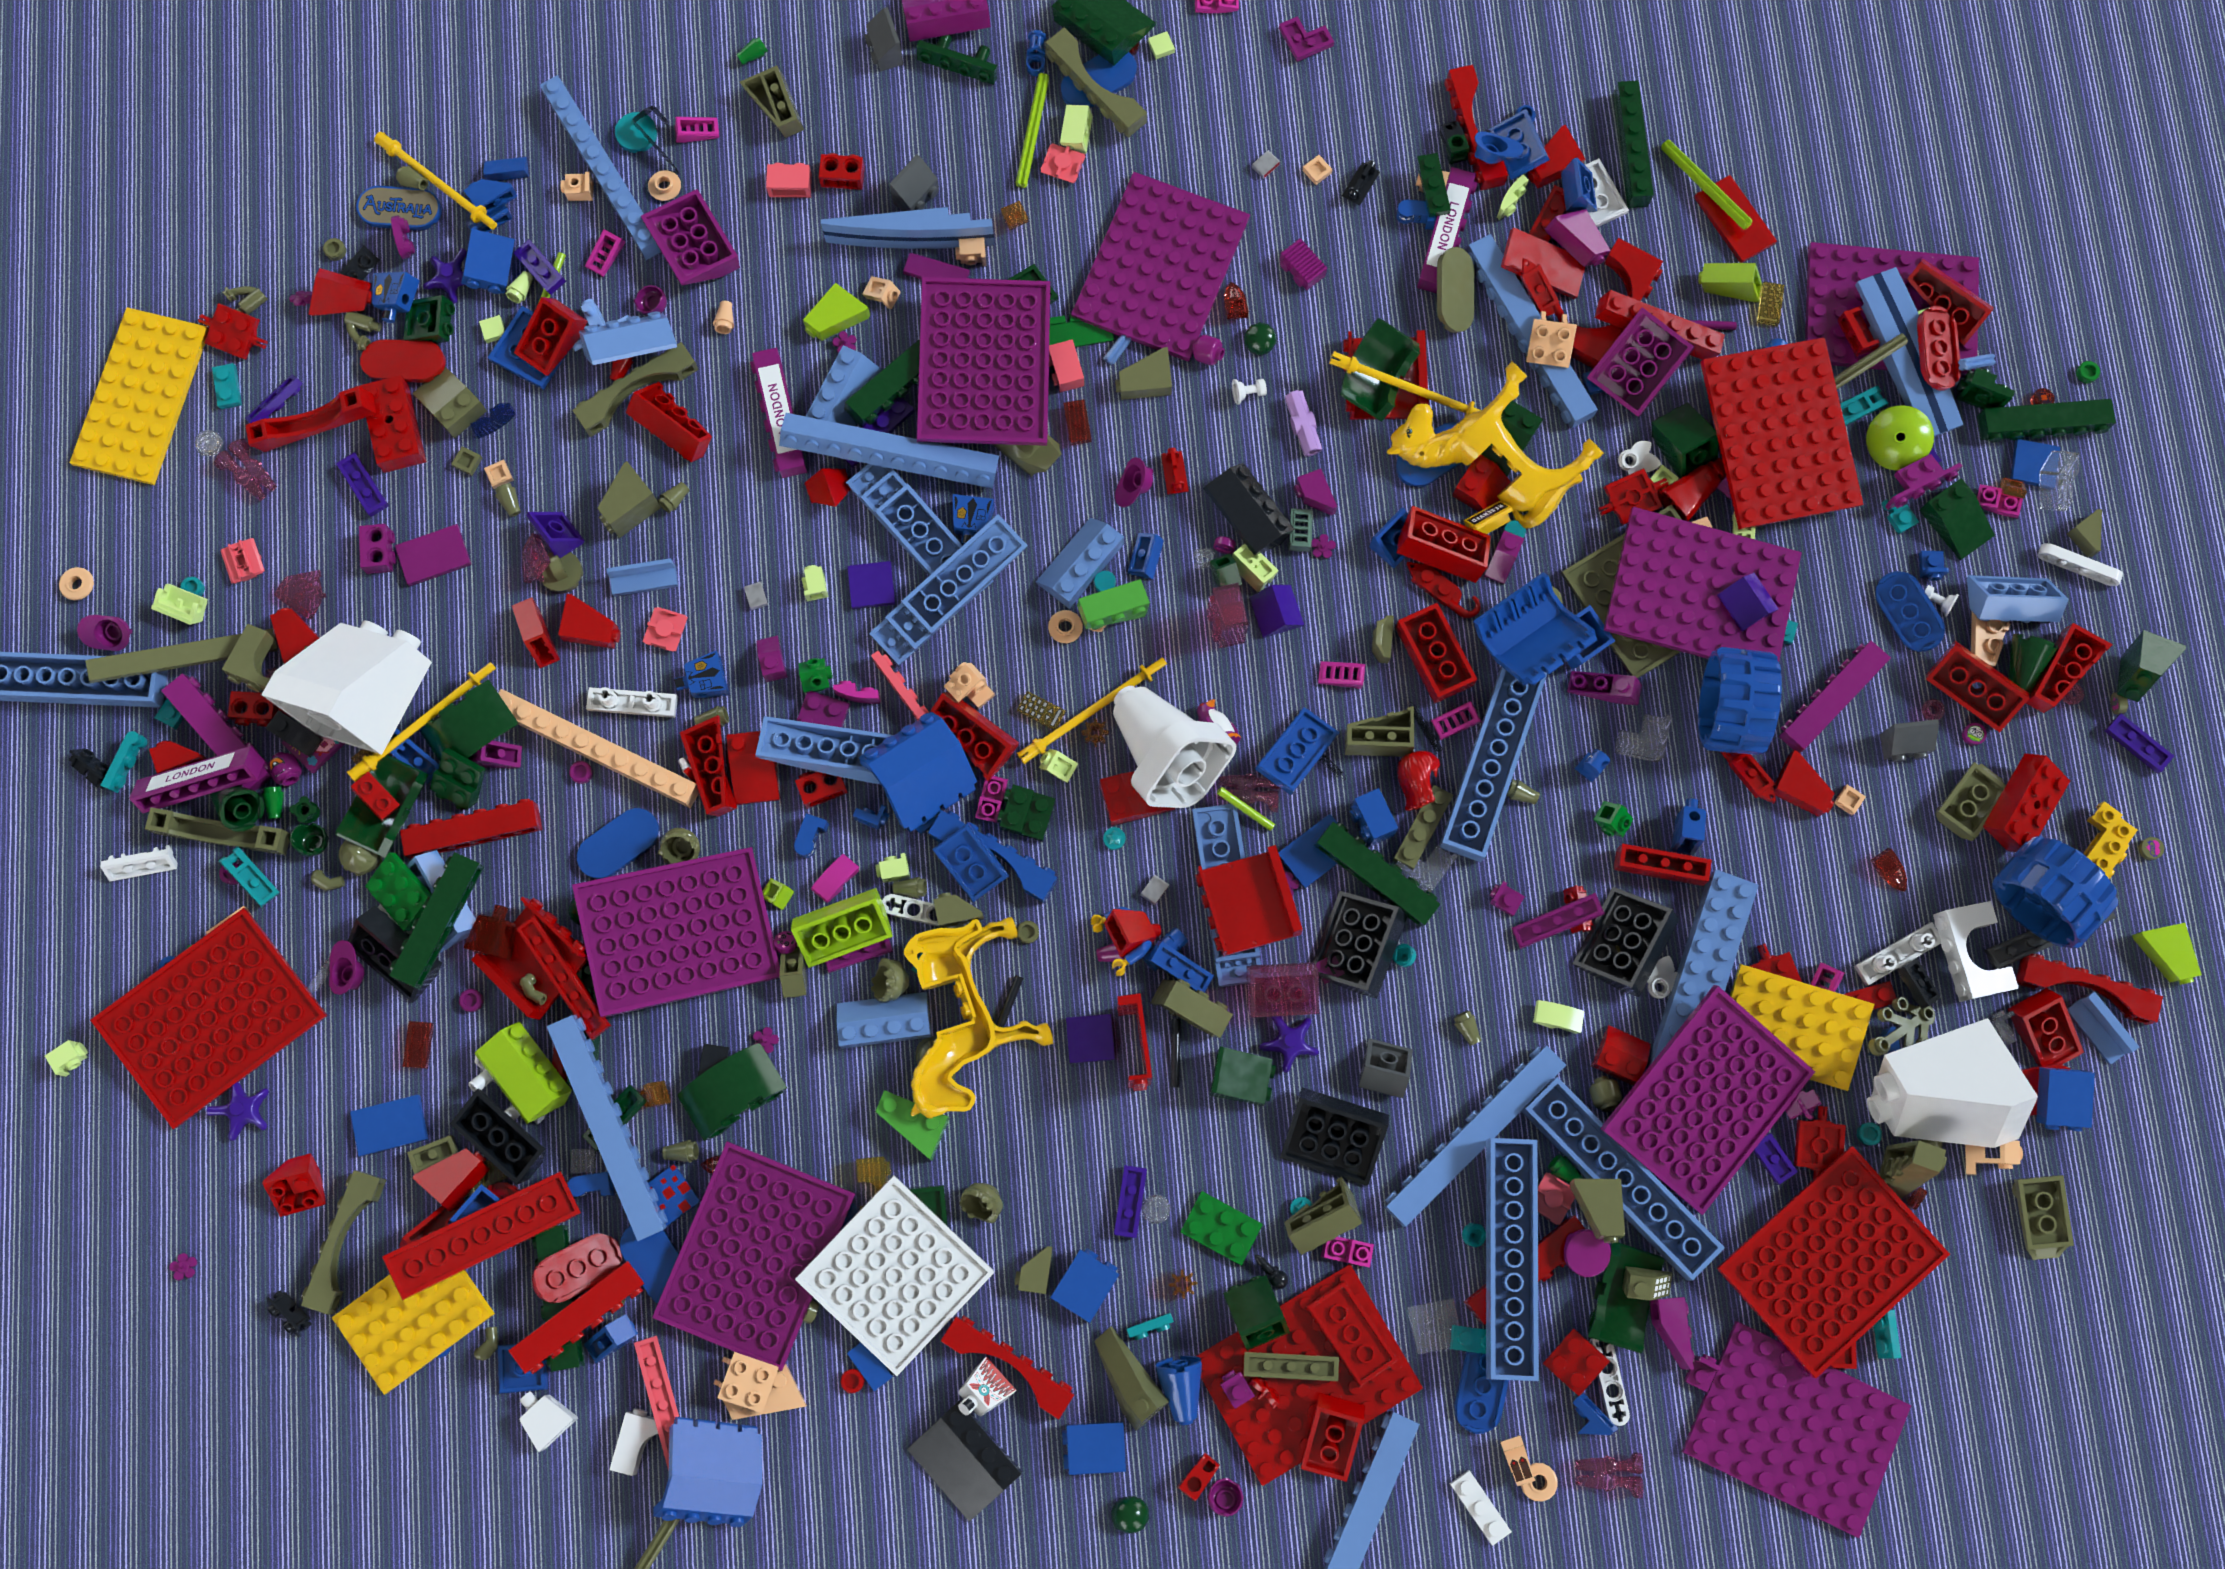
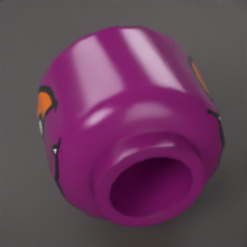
M276 753L267 765L274 782L279 785H293L302 774V769L296 757L291 753Z

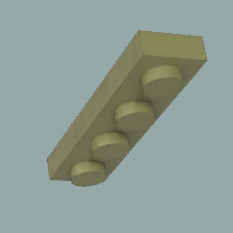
M1436 785L1432 787L1435 801L1420 809L1393 861L1411 871L1414 870L1453 797L1451 793Z
M1244 1352L1243 1376L1338 1381L1339 1357Z

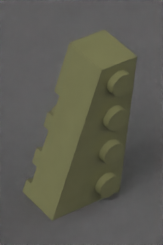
M1919 1140L1888 1145L1879 1176L1902 1199L1944 1169L1947 1161L1945 1157L1946 1150Z

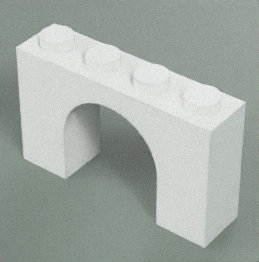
M1991 901L1933 914L1935 927L1939 933L1941 946L1947 959L1948 969L1951 973L1959 1002L2018 989L2012 966L1992 971L1983 970L1971 961L1967 953L1966 941L1973 929L1998 923Z
M634 1408L633 1412L625 1413L609 1470L630 1476L637 1474L647 1442L654 1435L658 1434L654 1417L647 1416V1411Z

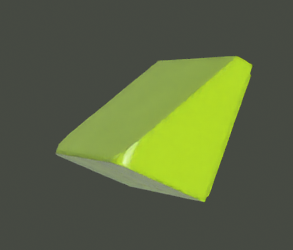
M770 878L762 891L764 900L781 910L786 907L794 893L792 889Z

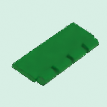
M1069 314L1070 322L1066 323L1065 315L1050 317L1049 345L1072 339L1075 347L1114 341L1113 333L1080 321V319L1072 317L1071 314Z

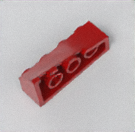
M1925 259L1921 260L1907 278L1910 284L1931 307H1943L1948 311L1947 314L1950 317L1953 316L1957 324L1958 339L1963 346L1993 311V306Z
M660 382L633 392L625 412L632 417L635 422L644 426L651 434L665 442L668 447L677 451L684 459L693 462L704 457L712 436L696 419H690L687 416L688 411L683 406L679 407L674 402L675 397L671 393L666 394L662 390L664 386Z
M2075 623L2064 628L2055 645H2058L2057 651L2033 691L2029 694L2030 699L2026 704L2042 713L2055 707L2113 644Z
M949 692L942 693L931 709V712L944 720L961 743L964 751L971 758L970 760L975 766H978L987 781H990L1003 767L1020 744L965 701L961 700L958 703Z
M717 715L681 731L680 736L706 815L719 817L738 809L724 769L720 716Z

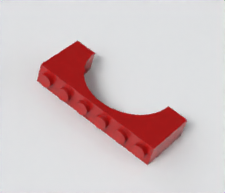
M1620 238L1615 242L1604 263L1621 278L1625 285L1627 296L1641 301L1643 297L1648 298L1653 289L1650 286L1653 280L1657 282L1663 270L1659 269L1663 263L1662 260ZM1612 324L1600 328L1577 326L1571 357L1594 369L1624 329Z

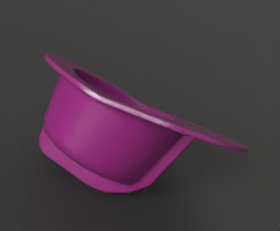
M1134 457L1127 463L1117 485L1115 500L1120 507H1129L1135 502L1138 495L1148 492L1152 486L1153 469L1145 466L1141 458Z
M88 615L78 623L77 633L80 640L88 647L120 651L128 645L132 629L129 628L127 622L119 617Z
M346 940L338 941L330 953L329 986L334 994L342 995L348 990L359 989L365 975L363 965L356 959L353 945Z

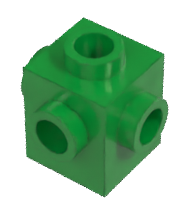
M813 658L807 662L798 663L803 692L822 691L825 688H830L829 679H833L831 666H826L825 658Z
M1603 801L1593 820L1602 828L1601 831L1605 835L1624 837L1631 826L1633 818L1627 812L1628 809L1625 806Z

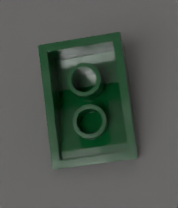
M1511 401L1506 406L1501 415L1503 425L1511 434L1518 447L1524 452L1539 429L1543 419L1514 401ZM1491 444L1481 455L1496 463L1504 474L1508 476L1512 470L1507 465L1508 459L1504 455L1500 458L1491 449L1493 445Z
M1962 478L1928 501L1919 510L1959 560H1962L1995 536L1976 495Z

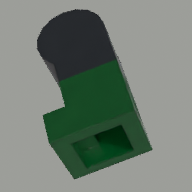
M1453 121L1440 125V136L1448 154L1449 165L1466 161L1469 145L1459 122Z

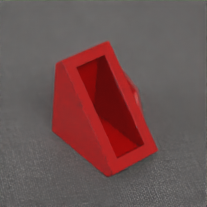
M822 468L805 482V486L811 503L836 507L851 490L846 485V482L849 480L846 470Z

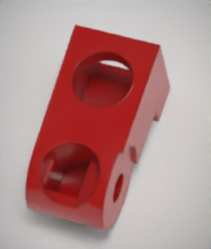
M1204 1453L1177 1488L1190 1499L1196 1501L1216 1473L1220 1464L1207 1453Z

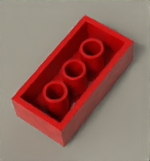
M398 375L359 385V387L373 393L377 414L366 417L376 464L381 470L387 473L427 462L410 387L403 376Z
M1438 602L1398 620L1395 629L1434 704L1474 686L1478 679Z
M1957 641L1951 644L1926 674L1927 681L1999 733L2030 699L2028 692ZM1976 682L1982 683L1980 688H1974L1972 684Z
M2024 753L1983 827L2007 851L2017 852L2025 842L2041 834L2070 780L2046 755Z

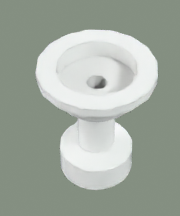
M1237 379L1232 381V394L1237 405L1245 399L1246 394L1257 393L1259 397L1266 396L1267 394L1264 379H1258L1254 385L1244 386Z
M1930 585L1925 590L1931 601L1941 605V612L1944 613L1946 618L1959 594L1949 595L1945 598L1934 593V587Z

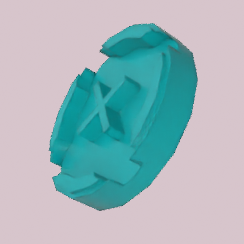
M631 112L624 115L615 127V136L619 145L625 151L631 153L644 152L653 146L633 124V118L640 112ZM648 115L639 119L636 123L655 142L657 139V128L654 121Z

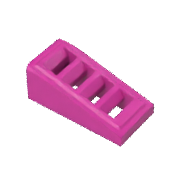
M675 117L676 143L719 138L717 118ZM707 125H711L712 132H708ZM699 126H703V131H699Z
M603 229L584 267L604 277L626 241ZM608 240L614 242V245L607 244ZM604 247H606V248L610 249L611 251H610V253L608 254L607 252L603 251L602 249H603ZM601 254L607 257V259L604 261L598 258V256ZM595 261H597L598 263L602 264L603 266H602V268H599V267L593 265V263H594Z
M1321 661L1318 684L1362 689L1365 664ZM1327 668H1331L1330 678H1326ZM1335 669L1340 670L1339 679H1334ZM1344 670L1348 671V679H1343ZM1353 671L1357 672V680H1352Z
M1471 701L1431 720L1440 740L1482 722ZM1466 710L1469 711L1472 717L1470 721H1468L1464 713ZM1457 714L1461 715L1464 724L1460 725L1456 717ZM1450 717H1452L1456 725L1454 729H1452L1448 721ZM1441 721H1444L1448 729L1445 733L1440 725Z
M1820 962L1810 985L1835 992L1845 973ZM1825 972L1834 975L1833 980L1825 977ZM1823 980L1830 983L1829 988L1819 984L1820 981Z

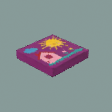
M319 736L323 741L310 758L287 742H281L313 774L345 744Z

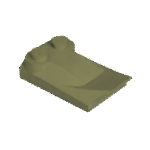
M1049 435L1047 437V446L992 444L1031 477L1036 473L1046 472L1062 455L1060 444Z
M1972 763L1944 802L1937 807L1935 813L1937 820L1957 836L1973 841L1984 828L1985 821L2006 787L2003 779L1983 764Z
M2064 1175L2014 1179L2012 1192L2018 1201L2026 1250L2031 1255L2032 1260L2059 1258L2068 1247L2074 1246Z

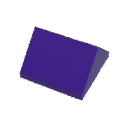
M528 512L526 515L534 531L553 556L558 555L562 558L581 546L585 541L563 512Z
M1755 573L1742 577L1717 595L1741 631L1746 630L1779 610Z
M1270 585L1249 597L1262 638L1304 626L1291 585Z

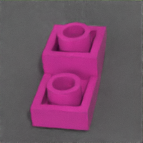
M1195 0V12L1227 13L1238 11L1239 0Z
M1980 484L1977 499L1982 509L2018 519L2024 496L2002 492V488Z
M840 681L837 685H833L835 694L841 698L858 703L880 704V694L878 690H874L872 687L862 688L861 691H858L856 684L851 681Z
M993 776L990 781H987L985 778L975 818L997 823L1009 779Z
M842 854L811 887V890L828 903L843 890V885L859 872V866Z
M1336 1237L1323 1244L1321 1257L1370 1268L1374 1244Z

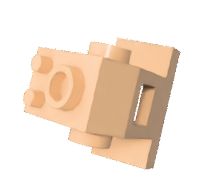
M961 663L949 676L950 680L944 685L958 703L966 696L978 710L995 696V693L987 686L986 678L972 663Z
M2012 1141L2000 1145V1158H1985V1147L1965 1145L1966 1175H1977L1976 1164H1998V1169H2013V1165H2019L2020 1160L2023 1158V1149L2020 1146V1141Z

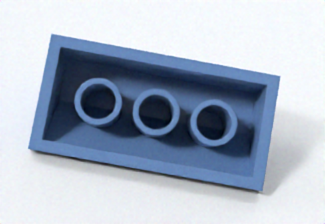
M651 312L647 314V317L642 318L631 316L626 318L627 321L623 322L612 320L606 322V325L599 327L597 325H588L584 327V330L579 331L584 356L592 365L676 348L677 343L668 318L663 313L660 314V312Z
M843 345L805 417L856 427L857 422L844 410L845 401L879 374L882 369L862 353Z
M1089 518L1038 578L1036 584L1070 609L1094 581L1095 576L1105 568L1122 548L1124 536L1109 524Z
M1968 575L1967 577L1970 610L1982 621L2000 620L2009 622L2014 620L2024 623L2039 621L2045 624L2060 622L2069 600L2047 578Z
M437 850L417 855L406 865L431 894L435 890L433 889L435 881L438 877H442L445 871V862ZM465 903L440 953L466 939L479 927L467 903Z
M927 992L901 995L894 1001L880 1002L877 999L837 1003L836 1024L838 1043L842 1049L932 1037Z

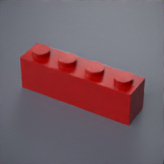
M1622 843L1616 849L1614 870L1703 886L1709 882L1712 860Z

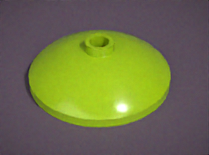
M1905 405L1893 406L1880 412L1870 423L1866 434V446L1872 459L1880 466L1895 471L1928 456L1934 443V430L1928 417L1920 410ZM1899 433H1903L1905 435V439L1903 441H1898L1896 439V435Z

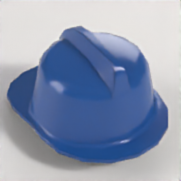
M1478 132L1474 137L1477 143L1475 157L1489 164H1497L1506 157H1518L1524 151L1523 146L1519 142L1508 137L1494 135L1489 132Z

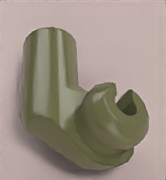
M314 870L310 877L312 884L323 891L345 886L343 876L329 879L322 870Z
M526 974L520 980V986L525 997L543 1005L547 1000V995L535 990L533 986L536 983L535 976Z
M497 1327L485 1328L486 1341L474 1351V1357L477 1360L484 1361L489 1359L498 1349Z

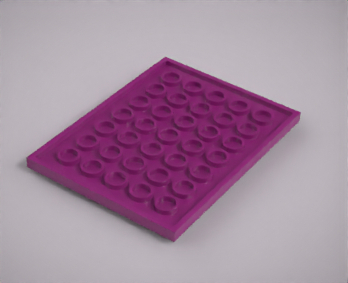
M1133 172L1071 316L1115 335H1126L1132 341L1155 350L1168 347L1169 355L1189 362L1192 357L1193 342L1202 333L1246 229L1250 214Z
M1811 242L1808 245L1805 341L1825 337L1831 365L1850 367L1875 351L1872 350L1856 357L1837 321L1844 311L1858 306L1862 307L1864 304L1855 286L1857 281L1896 267L1917 311L1931 306L1921 297L1907 278L1922 259H1925L1978 296L1979 257ZM1862 310L1861 316L1863 317L1867 327L1869 328L1870 324ZM1978 329L1964 346L1959 341L1960 359L1977 356ZM1883 360L1869 368L1888 370ZM1968 370L1961 371V377H1965Z
M922 277L917 442L1047 446L1050 281Z
M1632 507L1603 631L1709 659L1710 654L1716 648L1729 647L1772 652L1777 656L1779 662L1802 552ZM1755 573L1779 610L1746 630L1741 631L1717 595L1742 577Z
M752 847L572 885L600 1017L613 1016L780 978L779 961Z
M1713 985L1600 1129L1643 1164L1696 1212L1703 1215L1815 1071L1717 985Z
M727 1141L652 1318L734 1352L778 1366V1370L783 1371L807 1309L813 1299V1296L795 1278L841 1231L856 1193Z
M1735 1321L1717 1364L1722 1368L1720 1371H1716L1708 1393H1705L1681 1452L1854 1537L1860 1538L1911 1405L1831 1366L1816 1379L1812 1378L1783 1343Z

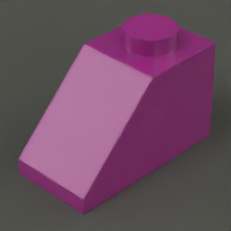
M1322 469L1297 477L1294 491L1297 498L1301 497L1303 504L1329 515L1336 513L1337 505Z
M1504 530L1484 577L1505 584L1524 538Z
M778 635L757 640L758 658L765 681L771 682L787 678L788 675Z
M491 741L468 759L485 768H520L522 746Z

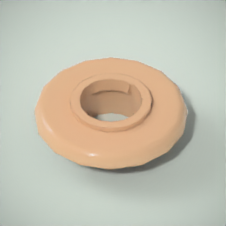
M668 170L655 173L648 182V190L651 196L660 201H669L675 198L681 189V181L678 175ZM663 181L670 183L665 189L659 188V184Z
M71 568L60 577L59 590L69 600H81L92 591L94 585L93 576L84 568ZM81 579V586L73 589V583Z
M1069 610L1055 613L1048 624V630L1052 638L1066 644L1078 639L1083 628L1081 618ZM1068 621L1071 623L1072 628L1066 632L1059 629L1060 623Z
M1544 1463L1531 1464L1534 1477L1536 1475L1543 1476L1545 1485L1541 1489H1536L1532 1482L1521 1485L1522 1491L1533 1501H1546L1557 1490L1558 1479L1550 1466Z

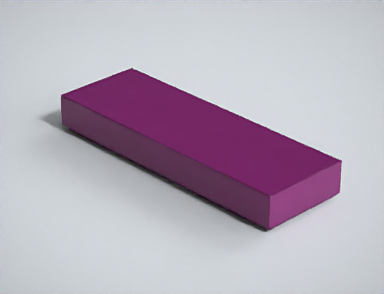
M909 253L903 273L918 279H922V277L969 278L970 270Z
M888 938L826 961L825 964L828 973L891 953L893 949Z

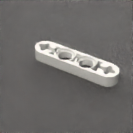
M2041 544L2037 555L2043 561L2109 586H2118L2123 576V572L2116 568L2053 544Z
M895 894L886 895L882 900L886 913L890 916L939 927L938 921H933L929 918V913L935 909L934 903ZM892 899H894L897 905L902 906V901H905L904 913L901 914V909L893 907L892 911H890L886 903H891ZM912 904H917L920 907V912L916 916H911L907 912L908 907ZM966 923V924H961V925H958V926H951V927H947V928H959V927H964L965 925H967V923Z
M1591 1338L1590 1343L1596 1347V1342L1599 1340ZM1607 1343L1603 1348L1605 1353L1610 1352V1357H1606L1612 1363L1613 1370L1609 1374L1601 1371L1597 1378L1606 1416L1614 1425L1622 1426L1628 1422L1630 1413L1614 1345ZM1596 1347L1602 1353L1601 1347ZM1610 1384H1615L1618 1387V1395L1614 1398L1609 1397L1606 1393L1607 1386ZM1621 1400V1404H1617L1618 1410L1623 1411L1624 1414L1620 1416V1421L1612 1417V1414L1616 1413L1615 1405L1609 1406V1401L1617 1402Z

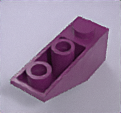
M1571 671L1567 692L1616 704L1638 706L1642 684L1636 676Z
M1685 1297L1661 1298L1649 1301L1652 1324L1680 1369L1693 1370L1695 1355L1693 1350H1691L1690 1340L1692 1332L1688 1326L1687 1316L1689 1308L1685 1302Z

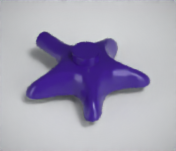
M460 248L455 258L448 263L442 262L436 256H431L430 262L436 270V275L431 280L425 282L423 288L426 290L434 288L443 289L447 293L449 300L453 304L457 303L456 290L459 286L466 285L461 284L463 276L461 264L466 257L467 251Z
M1278 1011L1271 1015L1272 1020L1277 1026L1278 1036L1271 1041L1260 1044L1259 1048L1266 1052H1280L1284 1058L1283 1072L1287 1073L1290 1071L1293 1061L1297 1056H1316L1319 1054V1050L1308 1045L1304 1039L1311 1025L1310 1018H1305L1298 1026L1290 1028L1285 1024Z
M237 1082L231 1086L232 1095L228 1104L207 1107L206 1113L208 1116L224 1115L229 1118L230 1130L228 1138L230 1141H234L248 1123L256 1125L263 1131L266 1130L267 1124L259 1113V1107L269 1091L267 1088H264L257 1094L249 1097L244 1092L240 1083Z

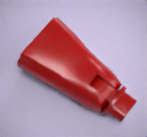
M1717 458L1715 461H1710L1660 490L1658 497L1661 504L1665 508L1675 504L1676 507L1674 509L1680 518L1689 521L1717 489L1721 480L1725 478L1726 473L1723 460Z

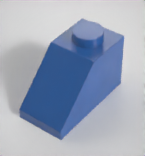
M485 179L473 182L468 188L463 190L474 206L482 205L486 207V215L517 197L510 183Z
M625 1314L605 1325L584 1346L597 1364L627 1344L638 1332L633 1322Z

